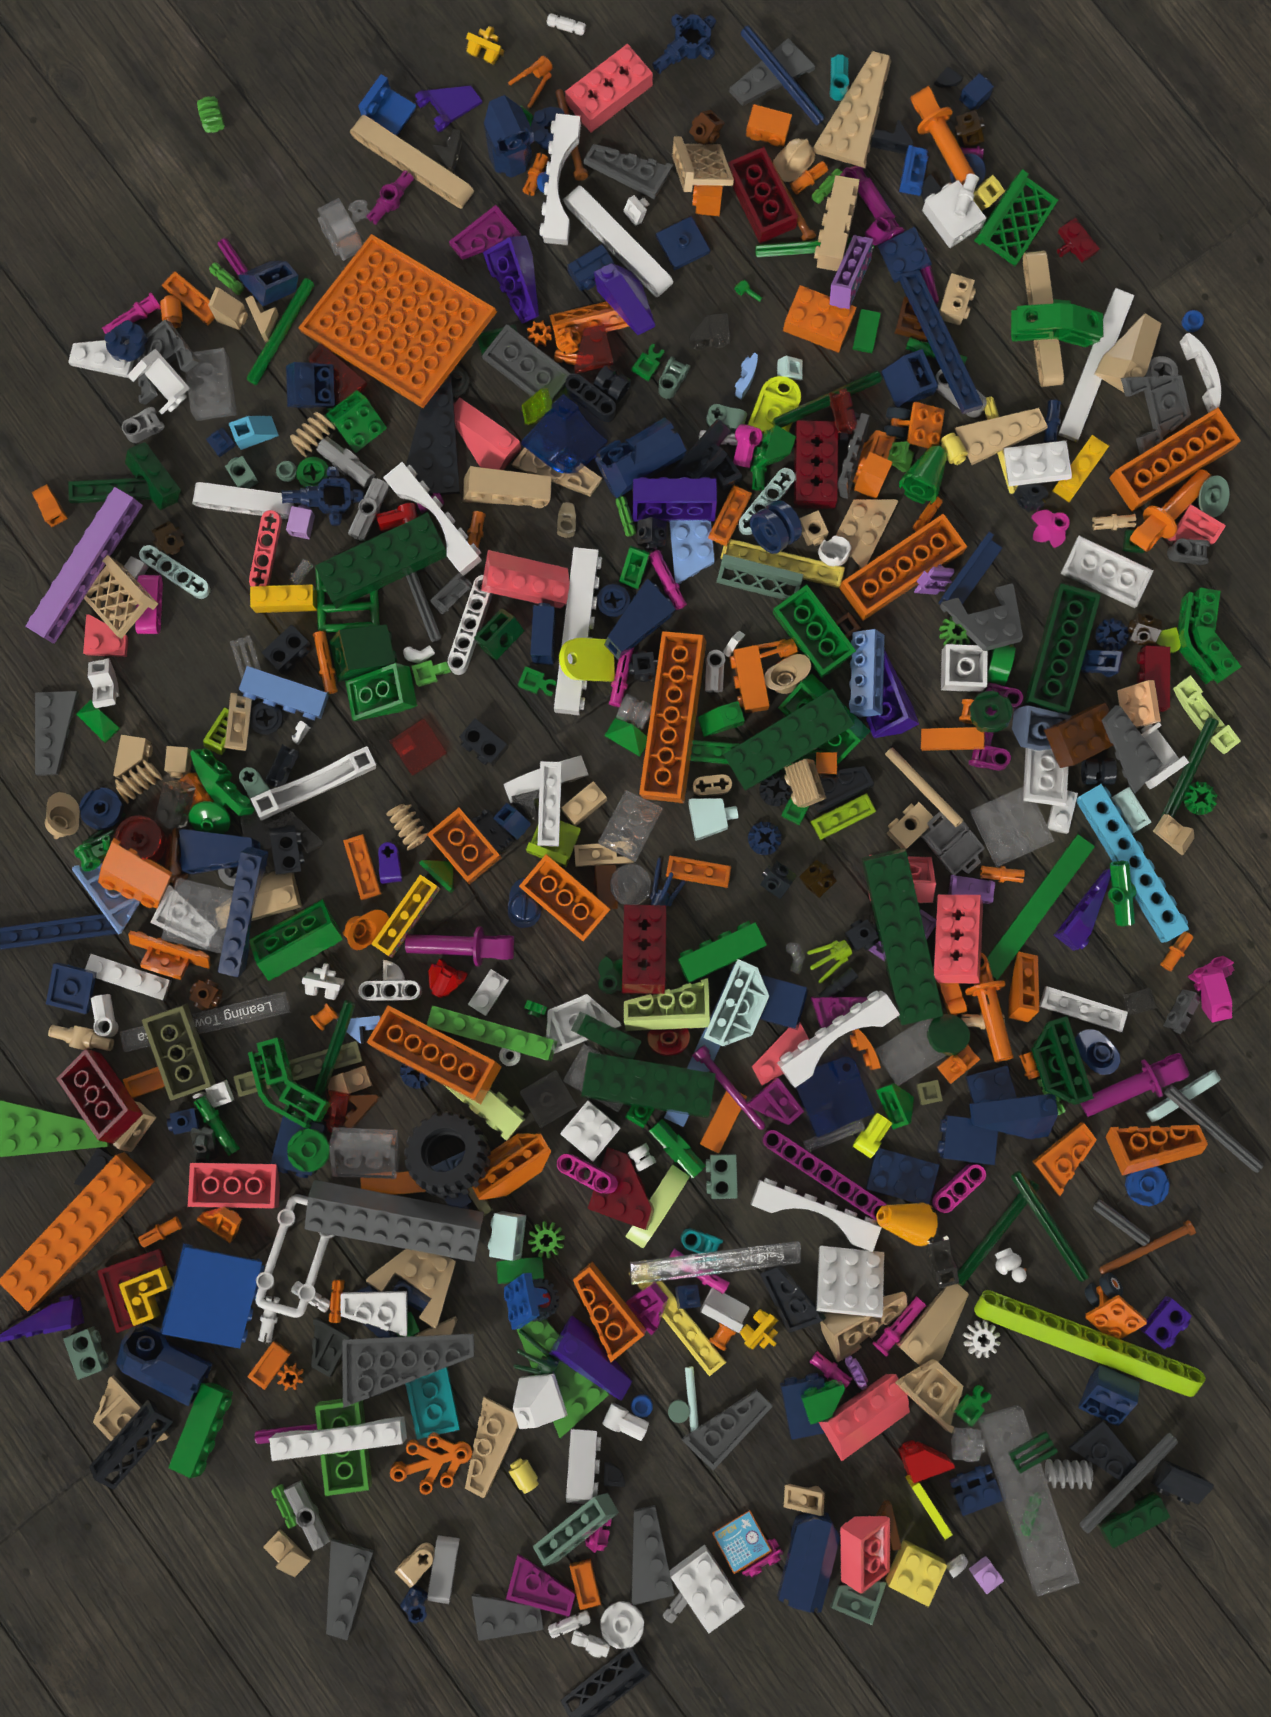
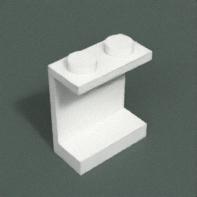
M156 349L141 359L127 375L134 382L141 375L145 374L165 396L168 402L159 411L161 414L167 410L172 412L187 398L185 393L190 389Z
M1159 722L1154 726L1152 724L1147 725L1140 730L1143 738L1163 763L1145 782L1149 789L1157 786L1189 763L1185 756L1178 758L1157 729L1162 726Z

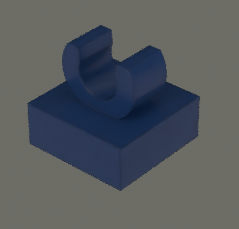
M223 427L206 439L219 458L236 446Z
M698 1285L675 1287L678 1309L701 1306Z

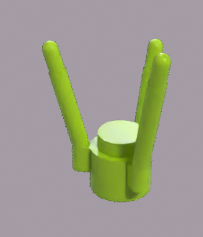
M836 940L831 944L807 952L808 955L831 949L830 955L810 966L811 970L833 958L836 961L839 960L819 979L818 982L820 984L843 963L848 961V956L852 955V950L845 940L841 942Z

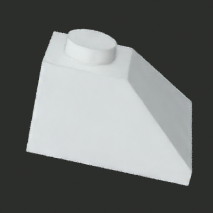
M555 1374L522 1376L519 1378L513 1405L519 1429L537 1428L568 1415Z

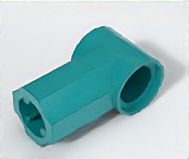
M836 55L831 58L829 94L833 100L842 101L849 86L848 58L844 55Z

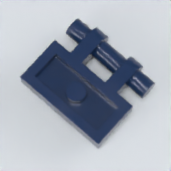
M989 1464L983 1467L981 1465L974 1467L975 1470L965 1474H956L955 1478L949 1480L952 1488L961 1487V1490L955 1492L954 1496L962 1516L1003 1501L995 1478L986 1480L985 1476L993 1473ZM975 1479L979 1480L978 1484L968 1487V1482Z

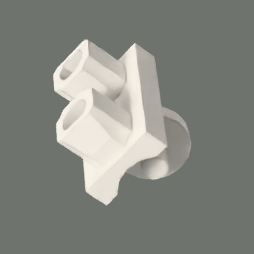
M324 963L322 968L315 967L314 973L307 972L306 976L302 979V984H305V994L317 995L319 987L326 988L325 998L335 1000L344 985L345 979L335 977L336 971L329 970V964Z

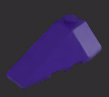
M509 237L484 251L483 255L492 277H496L501 286L499 288L502 293L507 294L510 299V305L522 324L538 317L533 255L527 237Z
M612 263L594 271L598 293L637 335L655 327L642 282L632 271Z
M1110 868L1102 872L1054 934L1056 938L1073 951L1079 950V948L1083 949L1090 941L1088 937L1092 933L1111 877Z
M72 1294L59 1297L58 1302L49 1305L1 1333L0 1342L18 1339L24 1335L31 1337L41 1333L47 1334L71 1329L84 1323L80 1297L73 1298Z
M570 1316L549 1354L622 1401L632 1383L631 1379L615 1359L610 1362L604 1345H602V1342L590 1327L575 1317Z

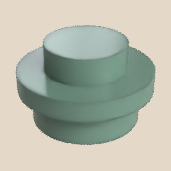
M283 461L277 466L276 474L280 480L288 482L296 477L297 468L292 462Z

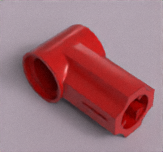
M415 503L402 504L396 510L377 514L378 524L382 533L419 517Z

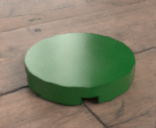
M308 1128L298 1131L292 1136L287 1147L289 1161L293 1167L300 1171L311 1172L319 1170L330 1158V1142L325 1134L317 1129Z

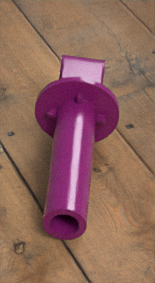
M482 926L476 928L474 937L407 934L405 950L406 953L471 955L473 956L475 966L480 967L484 958L513 959L514 936H486Z
M1179 1053L1172 1054L1152 1065H1149L1145 1059L1141 1060L1143 1072L1093 1093L1094 1099L1080 1103L1086 1116L1090 1117L1148 1090H1151L1153 1093L1155 1091L1158 1097H1162L1161 1088L1181 1081L1190 1074L1182 1055Z

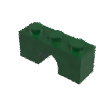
M146 442L127 449L125 464L136 479L142 476L145 478L149 486L148 495L159 510L177 503L181 489Z
M579 1012L571 1029L572 1032L628 1059L634 1058L641 1044L640 1040L583 1012Z
M1153 1491L1134 1501L1136 1506L1130 1511L1123 1514L1114 1512L1106 1516L1098 1524L1103 1537L1113 1549L1171 1518L1161 1498Z

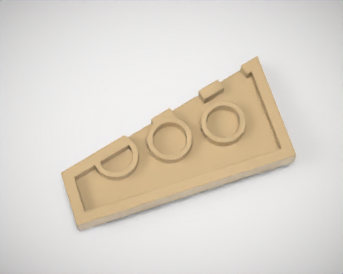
M1036 408L956 427L955 431L968 452L967 456L971 465H974L1004 450V448L1011 447L1047 429L1048 426L1040 409Z
M537 432L512 463L514 468L530 474L551 476V482L590 497L602 482L600 476Z
M483 1397L477 1435L473 1446V1455L470 1460L465 1489L482 1498L487 1496L518 1429L514 1411L487 1397Z

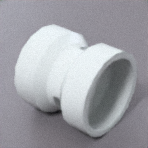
M647 1143L628 1152L629 1157L635 1161L637 1172L656 1163L654 1156H651Z

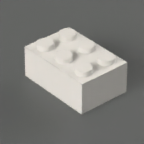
M706 1545L700 1547L669 1570L671 1579L708 1633L745 1607L742 1598Z

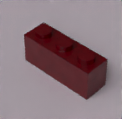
M1145 646L1137 654V664H1140L1137 684L1154 680L1159 712H1165L1170 708V647Z

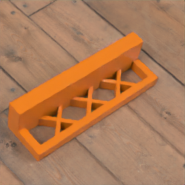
M607 301L549 315L555 340L559 337L558 331L563 328L571 327V329L578 331L581 338L629 327Z

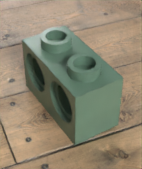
M710 1154V1159H706V1172H710V1181H706L707 1194H711V1199L737 1198L736 1154ZM722 1159L726 1161L727 1168L720 1172L716 1170L715 1163ZM720 1181L727 1183L728 1188L724 1193L716 1191V1184Z
M94 1326L63 1338L77 1380L108 1367V1355L102 1350L100 1344L101 1335L98 1330H95ZM82 1336L88 1340L87 1347H84L80 1342ZM89 1357L95 1360L94 1368L88 1365Z

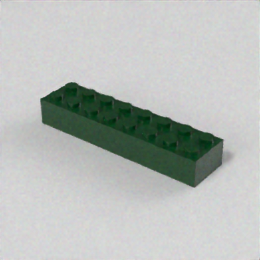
M901 848L861 858L895 1008L900 1014L897 1016L898 1021L901 1025H907L943 1016L906 850Z

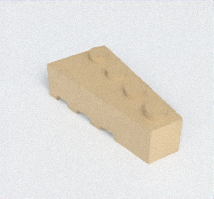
M470 466L464 477L462 502L518 506L530 505L535 508H543L550 501L551 476Z

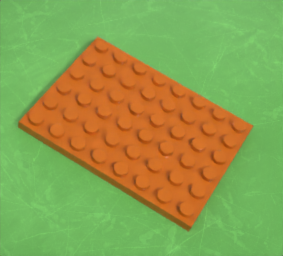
M371 234L298 328L316 342L424 408L497 311L491 305Z

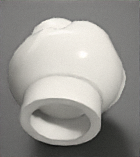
M1011 1248L995 1254L997 1258L995 1267L998 1272L1006 1275L1008 1271L1013 1270L1012 1278L1014 1281L1023 1282L1026 1279L1027 1269L1020 1267L1021 1257L1013 1253Z

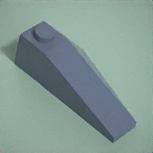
M1024 706L1014 709L1012 730L1021 747L1037 751L1049 750L1052 748L1044 730L1071 716L1037 707Z

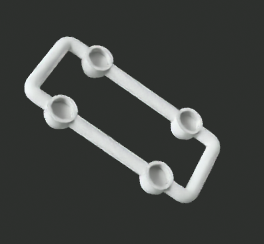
M299 1194L292 1195L287 1202L286 1208L278 1214L277 1219L280 1226L265 1270L257 1276L256 1284L259 1288L255 1299L256 1304L263 1309L295 1318L301 1317L305 1313L308 1302L312 1301L316 1296L314 1284L328 1241L335 1236L319 1232L321 1238L306 1284L302 1285L298 1290L300 1302L297 1309L264 1299L267 1290L271 1289L275 1282L272 1274L287 1229L294 1224L296 1219L293 1212L296 1203L307 1205L308 1197Z

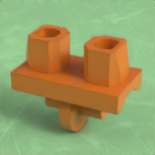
M967 1044L961 1053L949 1056L937 1068L951 1084L975 1065L980 1058Z

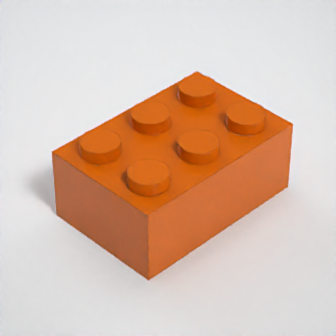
M800 285L786 317L783 331L839 353L857 307L851 305L850 309L832 306L830 305L829 296Z
M457 808L427 834L469 885L501 859L499 853L460 808Z

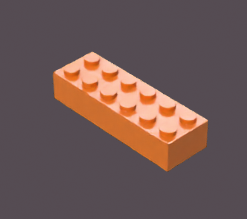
M1216 408L1118 468L1109 479L1130 510L1134 511L1233 450L1241 440L1220 409Z
M943 513L843 580L839 589L861 620L864 621L916 586L918 578L924 571L928 573L931 568L938 567L939 564L944 567L962 555L967 545Z
M389 1005L367 1041L375 1049L480 1105L501 1069V1066L496 1061Z

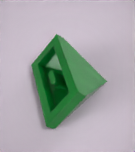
M630 546L619 582L639 589L650 561V553Z
M92 700L76 713L104 743L108 742L120 730L100 708L94 707Z
M617 718L613 720L604 735L639 757L646 748L647 736L633 724Z
M421 860L419 862L450 893L454 891V866L450 861Z
M894 1083L876 1090L889 1121L892 1122V1129L911 1123L914 1097Z

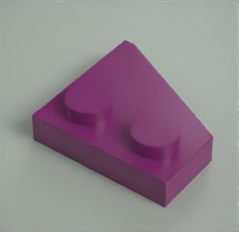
M775 1078L746 1104L748 1107L785 1125L791 1124L804 1112L779 1078Z
M654 1281L629 1298L625 1303L650 1335H653L659 1327L668 1298Z

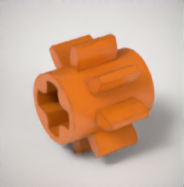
M543 320L541 323L533 321L532 328H527V333L530 334L528 341H533L535 347H538V345L546 347L547 340H552V335L549 333L551 327H546Z
M571 327L558 331L559 337L556 338V345L560 351L568 354L579 350L577 345L581 343V337L578 331L571 329Z
M285 1363V1371L279 1370L277 1373L279 1376H282L278 1384H283L285 1391L288 1387H293L296 1390V1383H303L304 1381L303 1378L299 1377L304 1370H298L296 1368L297 1363L290 1367ZM288 1373L295 1375L293 1381L291 1378H286Z

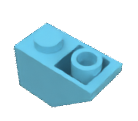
M247 416L229 423L235 442L240 450L279 436L272 416Z

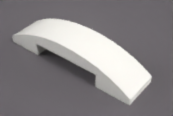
M1187 333L1180 341L1186 359L1195 358L1207 388L1202 399L1209 413L1220 406L1221 384L1219 374L1211 355L1204 345L1192 334Z
M582 756L560 761L562 762L561 784L588 776ZM540 769L504 784L511 804L529 798L530 795L539 792Z

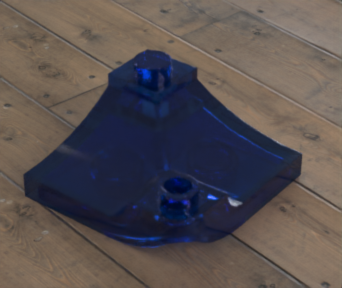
M563 394L550 406L544 417L522 440L521 445L552 469L560 473L572 474L577 473L606 446L607 440L584 418L578 409L579 406Z
M841 1057L815 1067L813 1076L796 1087L816 1137L835 1131L875 1113L856 1062L850 1057ZM843 1064H849V1071L843 1070Z

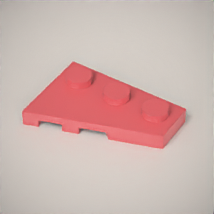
M799 1023L798 1030L788 1028L752 1065V1069L761 1085L783 1075V1071L777 1064L780 1061V1057L787 1052L796 1050L802 1041L809 1040L801 1023Z

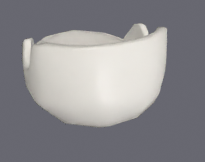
M834 535L829 541L823 540L819 547L818 555L821 561L828 566H841L847 561L852 547L847 539Z

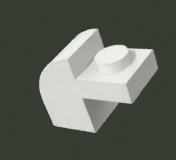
M110 659L89 662L88 678L93 687L92 703L94 707L115 705L116 697H119V687Z

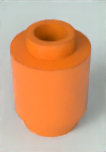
M172 295L165 296L160 301L162 321L167 320L175 328H178L183 321L181 301Z

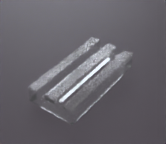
M250 635L245 636L246 638L243 639L239 638L237 641H230L241 679H243L245 671L237 649L238 645H240L246 667H251L244 643H248L255 668L261 670Z

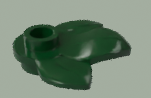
M606 956L599 963L598 970L601 976L599 988L602 992L612 994L617 990L622 991L623 959L613 963ZM606 980H612L613 986L610 988L606 987Z

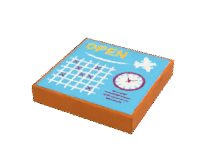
M750 1510L712 1533L734 1574L772 1552Z

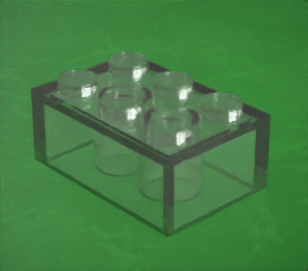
M218 348L193 352L198 358L199 363L186 372L187 385L190 388L188 390L190 409L196 421L237 415L230 358L226 350Z
M333 1127L329 1144L333 1177L397 1179L400 1162L398 1130Z

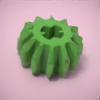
M209 96L198 100L197 108L204 130L207 133L223 130L225 125L218 100L215 97Z
M950 616V620L944 619V625L939 627V630L943 632L939 635V638L946 639L943 643L944 646L948 643L955 645H969L971 643L969 640L971 638L966 634L967 631L960 624L957 625L952 620V616ZM954 629H957L956 632L958 630L960 631L959 636H957V633H953Z
M543 1221V1229L538 1224L535 1225L538 1233L530 1231L529 1234L536 1239H530L528 1243L536 1244L531 1249L532 1252H535L538 1248L540 1249L538 1257H542L545 1251L547 1258H551V1250L555 1255L559 1254L555 1246L559 1248L564 1247V1244L558 1242V1240H564L565 1235L557 1236L562 1228L559 1227L554 1231L555 1222H552L550 1228H547V1222ZM545 1234H548L553 1239L549 1242V1245H545V1242L542 1243L541 1241Z

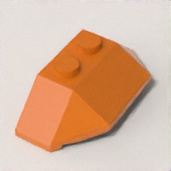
M516 1134L491 1151V1155L488 1156L490 1166L484 1169L487 1172L485 1178L480 1177L478 1180L480 1184L476 1188L472 1186L479 1200L507 1196L542 1172L551 1153L542 1134Z

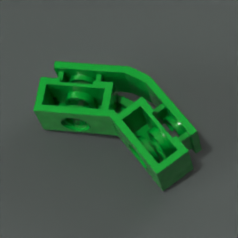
M1053 299V304L1017 306L1016 310H1011L1012 342L1057 339L1078 346L1088 347L1100 342V338L1103 337V313L1071 304L1069 300Z
M1199 588L1194 593L1188 592L1181 599L1177 629L1181 644L1179 651L1205 685L1213 679L1218 684L1238 670L1241 665L1215 633L1221 591ZM1189 634H1193L1197 646L1195 649L1191 644Z
M277 1037L257 1043L259 1052H248L258 1096L264 1104L304 1128H311V1120L321 1122L332 1103L294 1082L284 1040ZM263 1062H264L265 1069H262V1066H261V1064H263ZM266 1083L272 1087L279 1097V1101L286 1104L285 1109L277 1105L268 1094ZM293 1107L306 1113V1117L298 1115L297 1112L292 1110Z

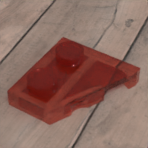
M604 324L585 328L574 367L575 373L602 368L606 364L609 366L613 365V358Z

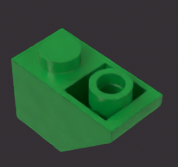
M777 425L773 426L770 430H766L762 435V446L758 449L755 456L757 458L755 467L761 468L780 462L791 453L796 436Z
M831 1380L825 1383V1387L819 1389L811 1387L804 1390L805 1394L800 1395L811 1425L832 1418L845 1390L842 1381Z

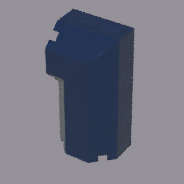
M503 95L489 101L484 127L489 159L495 172L505 173L506 176L512 178L526 172L529 160L532 158L531 144L534 141V135L522 107Z
M665 417L635 436L625 439L626 443L615 440L599 451L600 458L596 457L595 461L614 497L618 498L632 490L633 479L641 477L650 479L686 455V449L678 433L675 434L671 430L674 426Z
M150 1323L143 1324V1327L140 1328L134 1326L129 1329L122 1339L116 1362L122 1373L187 1406L196 1399L201 1383L208 1377L213 1364L166 1340V1335L162 1334L161 1329Z
M805 1512L795 1517L791 1531V1542L777 1594L779 1601L784 1602L785 1598L789 1600L788 1606L813 1613L815 1608L817 1612H822L840 1540V1535L827 1512H824L823 1516Z

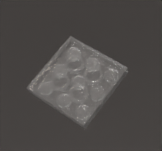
M1024 786L970 810L996 867L1054 842L1037 803L1023 801Z
M177 878L161 940L221 953L233 891Z

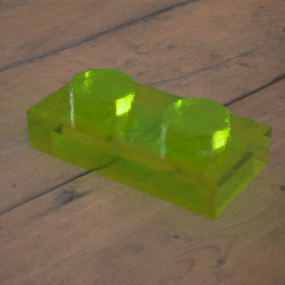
M541 388L521 405L525 424H534L552 409V399L548 389Z

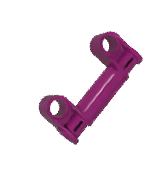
M853 166L845 168L839 176L859 179L858 193L876 219L865 232V237L872 238L873 245H878L903 233V227L898 225L894 219L895 215L880 195L872 179L866 176L863 167Z
M987 683L985 692L995 691L1004 698L1015 696L1018 702L1012 704L1013 711L1019 708L1023 700L1020 690ZM988 708V711L986 713L989 715H994V713L997 712L992 711L991 708ZM985 732V749H973L972 758L968 764L974 767L1001 771L1010 763L1011 755L1005 749L992 747L991 743L994 732ZM995 756H1003L1006 762L1004 764L997 763Z

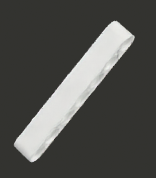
M577 186L564 198L567 208L628 270L635 274L654 296L659 297L673 284L670 275L583 187Z

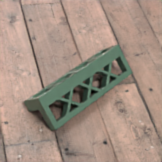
M723 554L716 583L786 600L790 596L785 595L781 588L787 584L796 586L794 591L796 593L800 589L804 574ZM724 568L733 570L736 577L732 580L723 579ZM747 574L753 575L756 582L752 585H746L742 577ZM767 579L772 580L776 587L772 590H766L761 583Z

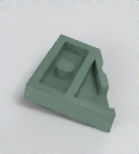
M877 1581L862 1594L847 1584L837 1585L830 1607L873 1625L886 1583Z

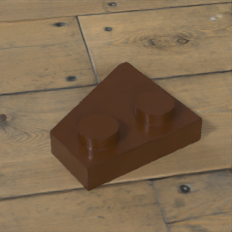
M904 297L895 333L927 342L928 340L908 298Z

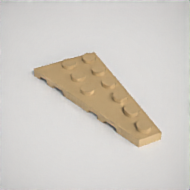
M872 51L814 145L813 150L816 154L866 168V157L871 147L870 140L874 134L880 109L879 103L883 97L884 82L887 80L891 64L889 55Z

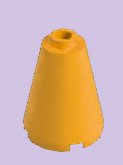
M926 1203L884 1205L876 1215L880 1227L920 1247L929 1243L927 1241L930 1237L935 1236L938 1226L937 1215L931 1209L933 1207Z

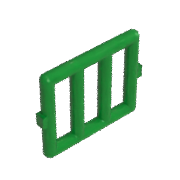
M315 567L318 631L328 633L338 632L342 629L380 625L378 590L370 593V602L348 603L336 609L334 604H325V592L327 591ZM371 610V622L326 624L327 612Z

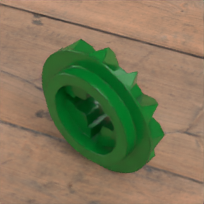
M318 457L304 459L297 468V478L300 484L304 487L318 486L323 479H329L327 478L328 466L325 461ZM312 466L316 472H319V474H316L315 480H313L311 475H308L311 473Z
M1195 782L1189 785L1183 801L1190 812L1204 815L1211 812L1217 804V794L1214 791V787L1208 785L1207 782ZM1197 793L1199 795L1206 793L1204 797L1205 803L1203 801L1194 803L1198 798Z

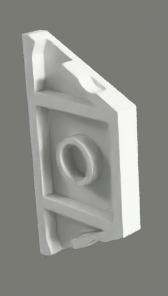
M586 994L548 1010L546 1038L558 1041L554 1054L589 1040L571 1031L579 1012H583L613 1028L620 1027L621 1024Z

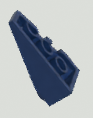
M1038 1094L969 1104L972 1126L1016 1135L1025 1139L1048 1137L1058 1116L1056 1096L1053 1094Z

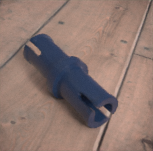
M1048 401L1047 418L1044 419L1048 426L1045 429V443L1057 442L1058 426L1061 424L1059 419L1061 401Z

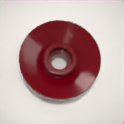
M688 1028L650 1030L648 1033L650 1048L663 1056H673L681 1053L690 1042Z

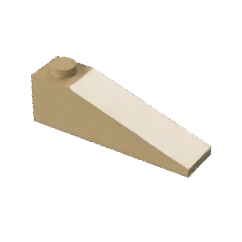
M1146 313L1143 314L1130 327L1128 332L1102 356L1094 374L1124 392L1121 378L1145 377L1161 323Z
M905 1292L884 1296L883 1315L881 1318L832 1312L824 1314L826 1319L820 1322L821 1330L837 1362L857 1352L861 1348L860 1343L869 1336L871 1339L876 1336V1331L881 1325H888L908 1307Z

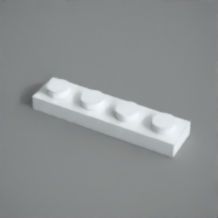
M540 761L538 846L559 847L562 762Z
M90 954L85 968L86 970L97 972L96 978L164 1001L172 980L94 954Z
M1048 986L1044 988L1039 1007L1117 1032L1123 1031L1128 1014L1127 1011Z

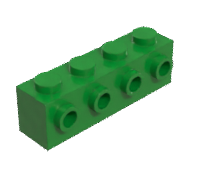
M212 1382L201 1383L168 1468L188 1478L199 1477L205 1471L207 1466L206 1460L215 1446V1437L223 1426L222 1419L231 1405L232 1391Z

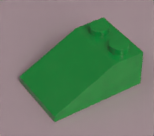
M394 663L345 681L352 721L398 713L417 706L409 666Z

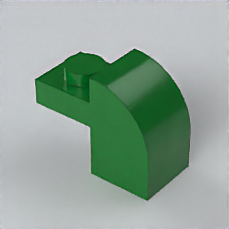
M1014 643L991 650V656L987 664L988 682L1005 686L1014 660L1016 649Z

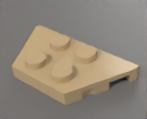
M853 500L836 535L844 537L850 542L852 549L849 556L859 565V569L868 564L898 500Z
M931 1359L895 1382L946 1431L953 1432L954 1426L951 1423L955 1413L954 1410L959 1405L963 1385L940 1363Z
M114 1375L108 1379V1386L105 1394L102 1396L99 1411L96 1413L93 1421L110 1441L114 1439L142 1407L138 1400ZM155 1421L152 1429L159 1427L160 1424ZM165 1431L156 1442L166 1440L170 1436L169 1433ZM148 1437L141 1438L137 1442V1446L145 1444Z

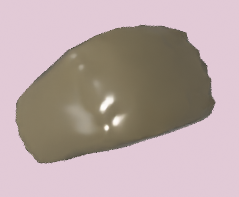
M565 502L559 509L557 534L564 538H570L575 535L576 511L573 503Z

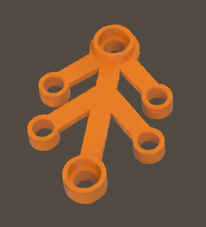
M431 1433L428 1435L427 1445L430 1448L440 1447L448 1451L439 1454L420 1445L417 1440H409L406 1445L407 1453L409 1455L419 1454L427 1459L409 1465L397 1461L390 1468V1477L394 1481L400 1482L409 1474L430 1468L425 1479L420 1482L419 1487L420 1492L427 1495L431 1493L433 1482L443 1463L451 1461L447 1472L443 1473L440 1478V1484L444 1488H449L453 1485V1476L459 1465L468 1462L472 1456V1448L468 1443L460 1441L453 1444L441 1438L439 1434ZM436 1438L438 1441L436 1443L430 1442V1439ZM415 1445L417 1448L415 1450H412L409 1448V1446ZM463 1451L465 1455L459 1456L457 1453ZM400 1471L402 1472V1475L397 1476L395 1475V1472ZM444 1478L451 1479L449 1482L443 1481ZM424 1484H428L430 1487L428 1489H424L422 1486Z

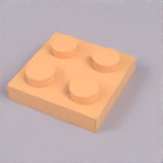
M1148 680L1117 690L1119 706L1124 710L1136 728L1161 721L1154 680Z

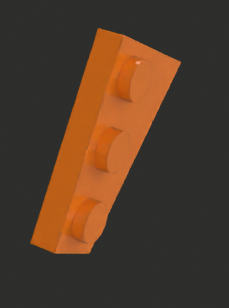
M1080 1122L1032 1162L1057 1195L1061 1196L1064 1191L1063 1188L1069 1179H1072L1075 1174L1074 1171L1080 1162L1085 1159L1097 1139L1085 1123Z

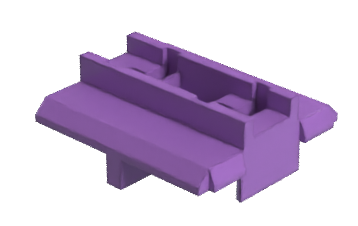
M939 564L938 567L931 568L928 573L924 571L917 580L919 585L914 593L937 595L940 591L945 592L944 587L948 583H952L950 577L954 574V569L944 568Z

